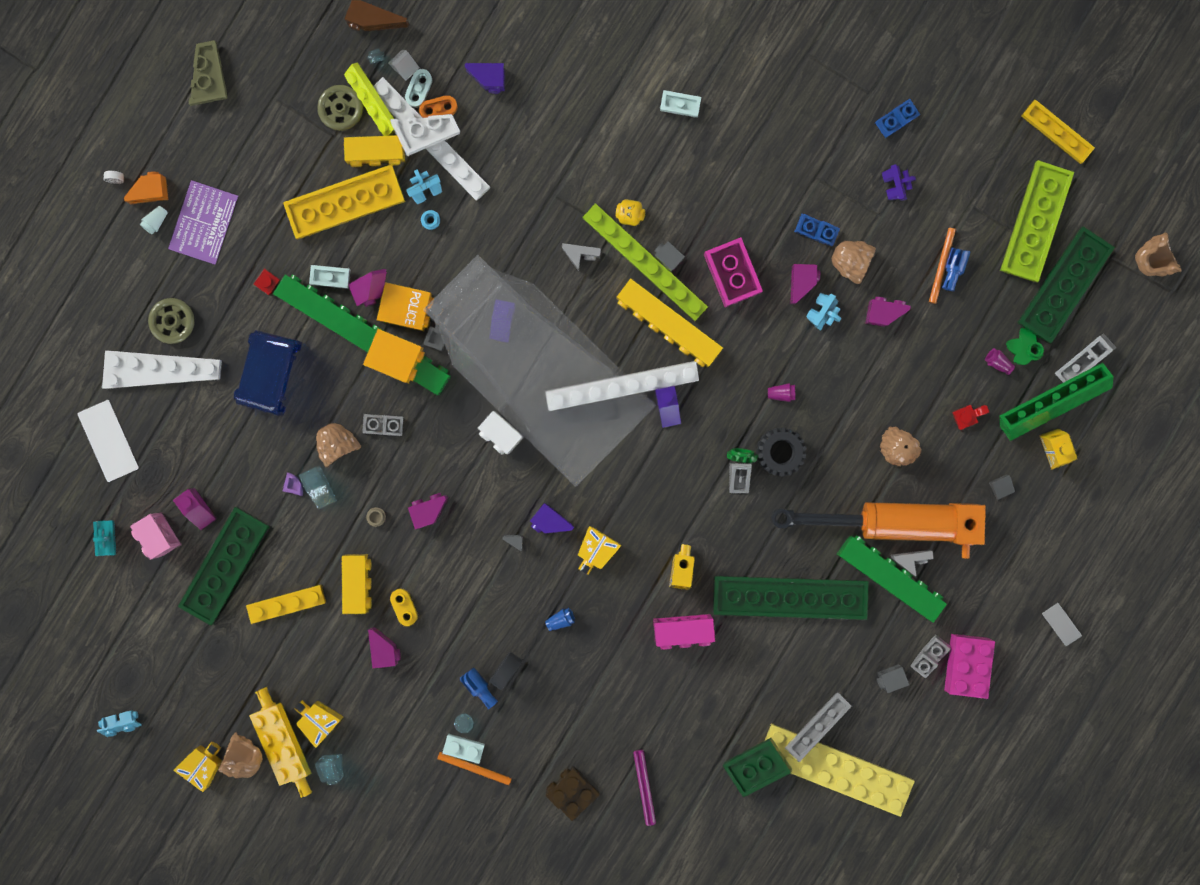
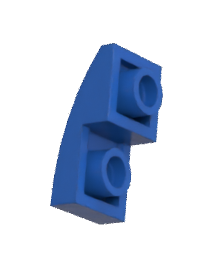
M908 99L878 119L875 124L883 136L887 138L917 118L920 113L912 101Z
M801 214L794 232L817 242L833 246L840 228L825 221L814 219L806 214Z

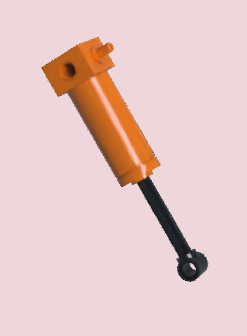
M866 502L864 503L861 515L794 513L793 510L782 508L774 510L771 514V522L778 528L793 527V524L861 526L864 539L949 541L962 545V558L965 559L970 558V545H984L985 505L949 503V505ZM784 513L786 520L780 524L777 522L776 517L778 514Z

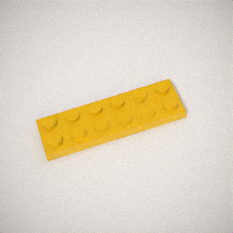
M391 164L285 201L283 204L295 238L298 240L403 203L405 199Z

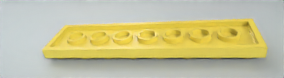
M771 724L765 740L772 737L792 768L791 774L901 817L915 782L913 779L820 742L798 762L785 749L797 733Z

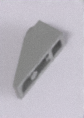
M1103 333L1055 372V374L1064 383L1094 367L1116 349V346Z

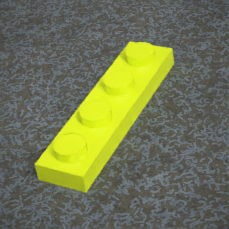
M358 62L351 64L344 76L356 91L358 98L362 101L368 114L372 117L383 136H392L395 133L391 124V119H394Z

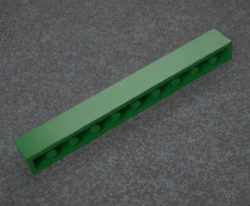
M292 274L291 277L284 275L273 293L275 296L366 352L369 351L377 330H382L376 325L370 327L365 324L367 320L358 314L356 317L349 314L350 309L342 304L340 307L333 304L334 299L327 295L323 297L318 295V290L309 284L305 287L301 284L302 280ZM424 355L421 363H417L415 367L417 373L413 381L439 396L451 377L447 374L449 370L441 365L435 367L431 364L433 360Z

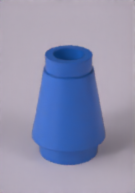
M563 608L546 620L545 623L548 630L551 631L572 626V623L575 622V617L570 608Z

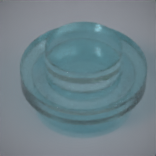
M376 49L368 52L369 56L366 57L370 64L385 60L383 56L385 53Z
M468 714L458 715L454 722L456 730L460 733L469 732L474 725L472 717Z

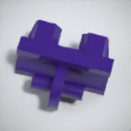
M897 164L892 165L891 169L882 172L884 183L895 182V188L886 190L888 200L899 199L903 201L907 200L904 184L907 190L913 189L911 182L915 181L916 177L909 176L908 170L902 172L904 177L902 179L900 168Z

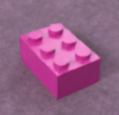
M742 238L704 253L725 308L763 292Z
M711 614L653 619L655 643L657 647L660 646V649H671L672 645H680V648L691 647V644L699 643V646H709L711 642H715L714 624Z
M951 634V649L949 650L944 690L952 695L988 699L995 641L990 638Z

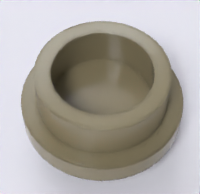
M375 507L368 511L366 518L370 525L377 527L385 522L386 514L381 508Z

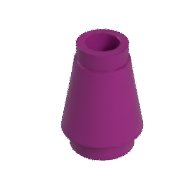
M994 348L985 358L988 366L1007 375L1015 368V365L1012 364L1001 350Z
M788 383L768 388V399L786 402L795 400V385Z

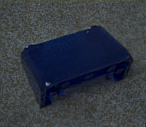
M258 330L250 333L248 339L250 346L239 389L237 388L234 393L236 404L284 416L286 407L283 406L282 401L286 400L284 396L293 361L297 358L294 354L301 350L303 342Z

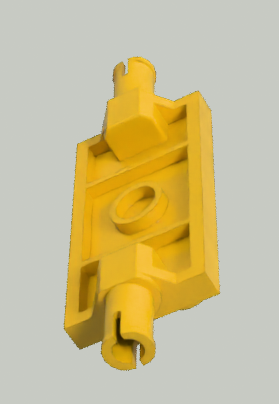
M267 687L256 691L255 693L262 708L260 711L249 716L279 786L295 782L300 797H305L312 793L305 778L311 774V771L281 703H273Z

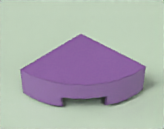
M287 472L283 491L302 496L303 486L301 481L294 474Z

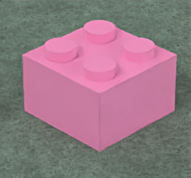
M162 512L149 514L130 526L133 530L131 533L134 539L141 543L143 554L147 558L149 557L150 560L162 557L181 545Z

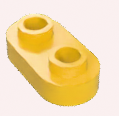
M395 590L390 596L393 609L398 621L404 626H410L416 622L418 617L413 601L407 590ZM397 596H402L403 601L398 602L396 599ZM405 613L410 614L409 620L404 618Z

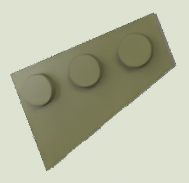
M214 40L196 44L189 105L193 106L228 99L217 42Z

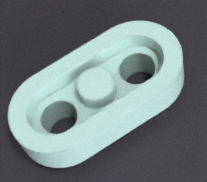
M417 70L413 74L406 91L405 99L413 108L420 107L426 100L432 85V77L427 70ZM421 78H426L425 83H420L419 81ZM415 95L419 96L418 101H413L412 98Z

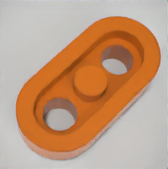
M442 96L424 101L419 107V113L422 118L436 115H454L458 106L453 97ZM450 104L451 109L446 110L445 105ZM428 109L433 110L432 114L430 115L426 114V111Z

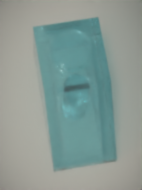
M315 467L299 475L307 494L318 509L337 501L321 467Z
M342 754L323 755L315 764L321 783L327 782L328 785L337 784L344 777Z

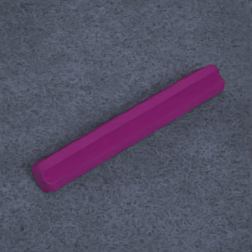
M636 750L633 753L646 825L651 826L656 824L644 751Z

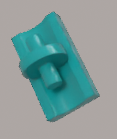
M114 520L94 521L93 541L95 556L116 555Z

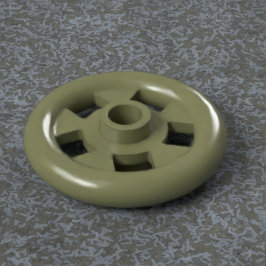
M335 85L326 89L320 96L317 107L318 115L327 127L338 131L348 130L354 127L361 119L363 103L353 88L346 85ZM336 93L338 98L331 102L329 97ZM345 94L352 97L350 102L343 98ZM339 104L343 105L342 110H337ZM330 107L333 114L327 116L325 108ZM350 107L355 108L353 116L348 115ZM336 117H344V123H337Z
M167 298L153 306L149 314L148 324L150 331L159 341L175 344L185 340L191 334L194 327V315L191 308L184 301L176 298ZM172 306L173 311L165 313L164 307ZM181 310H183V312L186 315V317H184L183 319H181L180 315L178 314V312ZM157 316H162V324H156ZM174 318L175 323L171 325L169 320ZM182 324L185 326V329L179 333L176 329ZM164 328L171 330L170 336L163 334Z

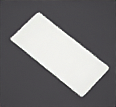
M109 400L78 413V417L107 482L139 468Z

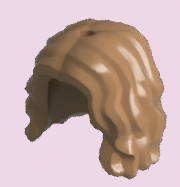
M1166 232L1152 237L1135 255L1139 270L1147 276H1166L1167 274L1172 275L1176 272H1181L1180 265L1177 264L1169 247V239Z
M864 241L841 242L835 248L832 255L833 266L843 277L849 278L850 281L856 284H860L867 272L876 248L866 244Z
M328 424L317 432V451L325 467H329L339 457L361 448L354 435L340 424Z
M889 427L882 435L881 453L890 464L897 466L914 463L920 456L922 451L920 442L913 438L910 433L899 430L898 427Z
M235 732L230 739L224 759L218 770L228 777H252L260 768L263 760L262 753L251 740L246 739L245 736H239Z

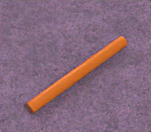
M948 228L929 299V302L933 304L937 303L945 266L956 232L954 228Z
M442 752L438 755L437 759L503 784H510V777L459 758L442 754Z

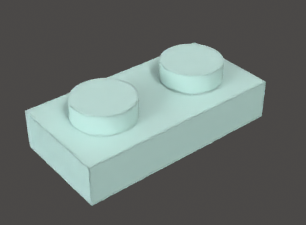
M664 90L660 111L698 117L701 97Z
M311 265L310 285L349 289L350 269Z
M448 734L442 754L479 764L485 744Z

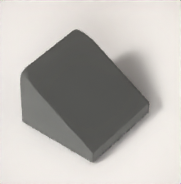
M1004 475L989 482L997 500L1015 492L1010 475Z
M505 534L503 536L504 541L520 551L523 550L522 535Z

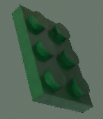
M772 737L724 762L722 765L743 797L792 772V768Z

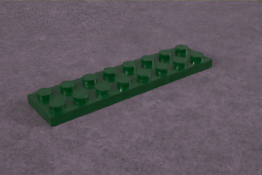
M714 576L713 614L867 620L869 581Z

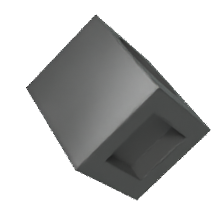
M669 242L665 245L661 243L655 249L656 254L654 258L670 272L685 258Z
M899 664L877 672L879 676L877 678L878 685L881 690L884 689L887 693L909 685L903 667Z

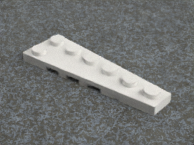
M105 351L102 388L110 389L218 380L221 375L222 360Z

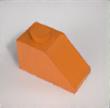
M148 172L147 175L141 176L125 195L124 201L129 204L168 200L166 177L159 174V172Z

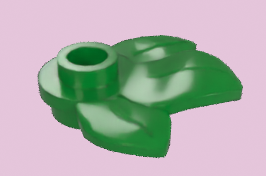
M1025 328L1020 329L1019 339H1011L1006 342L1008 350L1015 354L1014 362L1016 364L1026 365L1031 360L1037 361L1041 359L1044 355V348L1037 342L1035 334ZM1031 349L1035 350L1036 354H1033Z

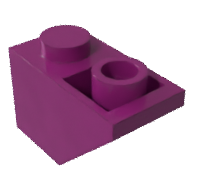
M875 297V299L869 301L865 323L885 327L909 311L911 306L905 305V301L894 300V303L886 302L887 298Z
M441 493L430 496L431 500L423 502V499L411 502L412 506L408 507L415 529L437 521L448 499L447 495L442 496Z

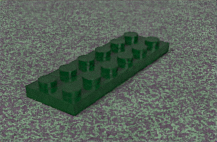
M1080 227L1017 323L1048 344H1051L1115 247L1087 228Z
M234 507L178 607L212 626L270 525L244 510Z

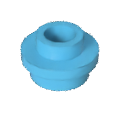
M428 210L423 213L421 223L426 229H436L440 224V216L437 212ZM429 217L434 218V222L431 224L427 221Z

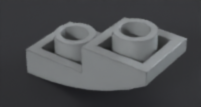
M363 414L362 433L402 436L403 417Z
M1059 603L1042 613L1066 647L1082 637Z
M935 635L918 654L911 667L926 679L938 666V662L949 652L951 646Z

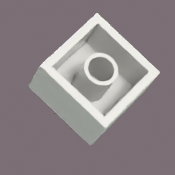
M492 411L478 427L481 431L479 435L486 441L491 440L494 442L495 445L493 447L500 454H509L524 438L521 433L496 411Z

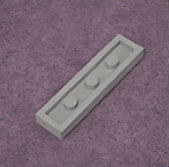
M836 693L788 743L785 749L800 762L852 706L839 693Z

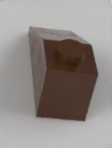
M352 0L345 16L348 27L355 31L360 29L373 31L406 28L409 26L407 18L361 0Z

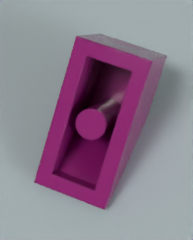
M794 264L792 266L790 304H796L817 284V281H820V270H817V265Z
M386 269L369 272L349 284L356 306H372L376 304L375 300L382 297L387 273Z
M195 488L187 489L173 499L182 514L200 530L217 519Z
M375 627L370 628L368 633L372 668L396 666L398 660L401 659L400 649H396V644Z

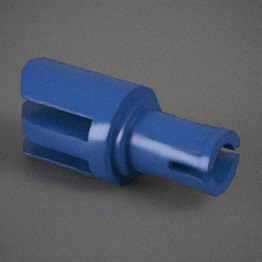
M951 248L945 266L948 273L942 286L943 289L954 292L958 277L964 274L970 251Z
M472 668L460 677V681L472 696H478L488 709L498 702L487 689L488 683L475 668Z

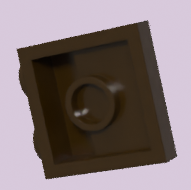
M574 766L571 769L566 768L560 774L561 778L557 782H551L546 788L547 792L545 795L571 821L600 795Z

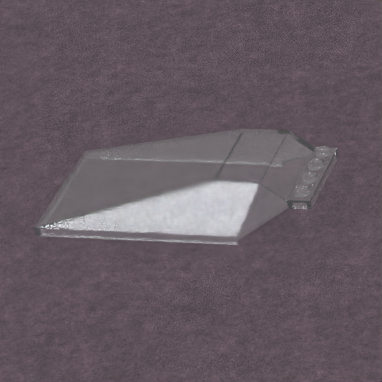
M479 255L423 309L437 323L453 366L575 487L656 406L644 392L549 411L545 391L623 376L625 374L534 284L492 269Z

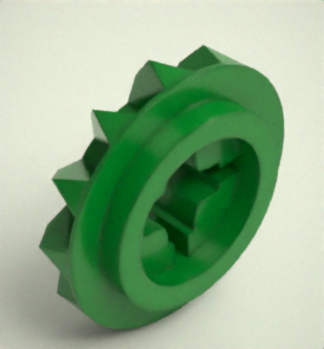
M734 448L727 452L729 460L743 463L755 462L758 457L754 451L749 449Z

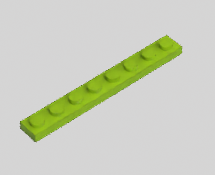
M596 203L582 217L694 322L708 308L707 305Z

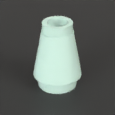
M158 206L141 219L140 226L150 234L158 231L168 212L161 206Z

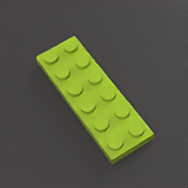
M1039 160L1035 162L1000 271L1036 283L1039 282L1074 172Z

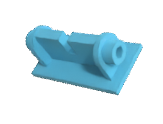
M130 710L119 714L120 721H117V715L102 718L98 722L99 727L102 729H98L97 732L105 735V737L117 735V732L134 731L136 727H140L142 724L136 721L139 717L138 712Z

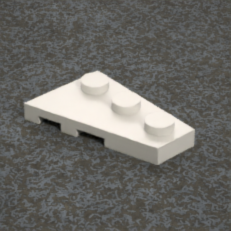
M452 114L417 119L413 117L405 120L391 119V124L407 156L460 134Z

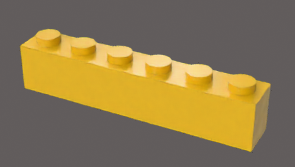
M631 278L616 298L619 300L618 305L625 310L631 309L634 312V317L641 322L643 319L649 323L648 327L656 333L658 331L665 335L663 338L673 345L674 342L680 346L679 350L687 356L689 354L696 358L694 361L701 367L705 365L709 367L723 349V347Z

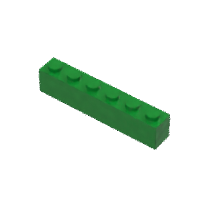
M1102 362L1000 415V428L1008 439L1012 441L1112 389L1114 376Z
M856 535L855 538L849 536L837 552V555L934 623L947 605L942 601L944 597L935 591L932 594L926 590L928 586L920 580L918 582L912 580L911 577L913 575L905 569L902 571L896 568L897 564L891 559L887 558L884 560L880 557V551L874 547H871V549L864 545L866 542Z

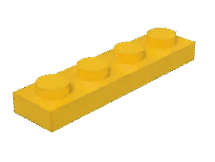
M1034 100L1021 115L1080 164L1085 161L1095 148L1037 100Z
M317 585L248 604L246 607L250 622L253 624L326 603L322 586Z

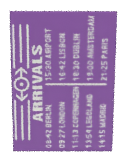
M191 180L168 249L216 264L238 196Z

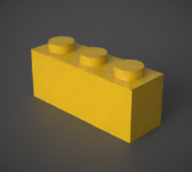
M397 135L344 138L345 162L350 164L351 167H361L362 164L368 163L370 166H381V163H389V165L395 166L400 165V162H405V151Z
M347 554L342 556V614H366L371 609L372 600L371 597H368V590L371 589V578H368V570H371V559H368V554Z

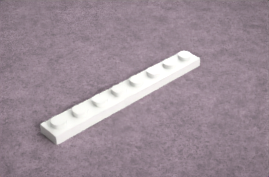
M383 77L373 86L389 112L396 119L422 118ZM445 140L425 148L476 201L490 189V186Z
M695 361L548 390L545 391L548 410L552 411L699 381L697 364Z

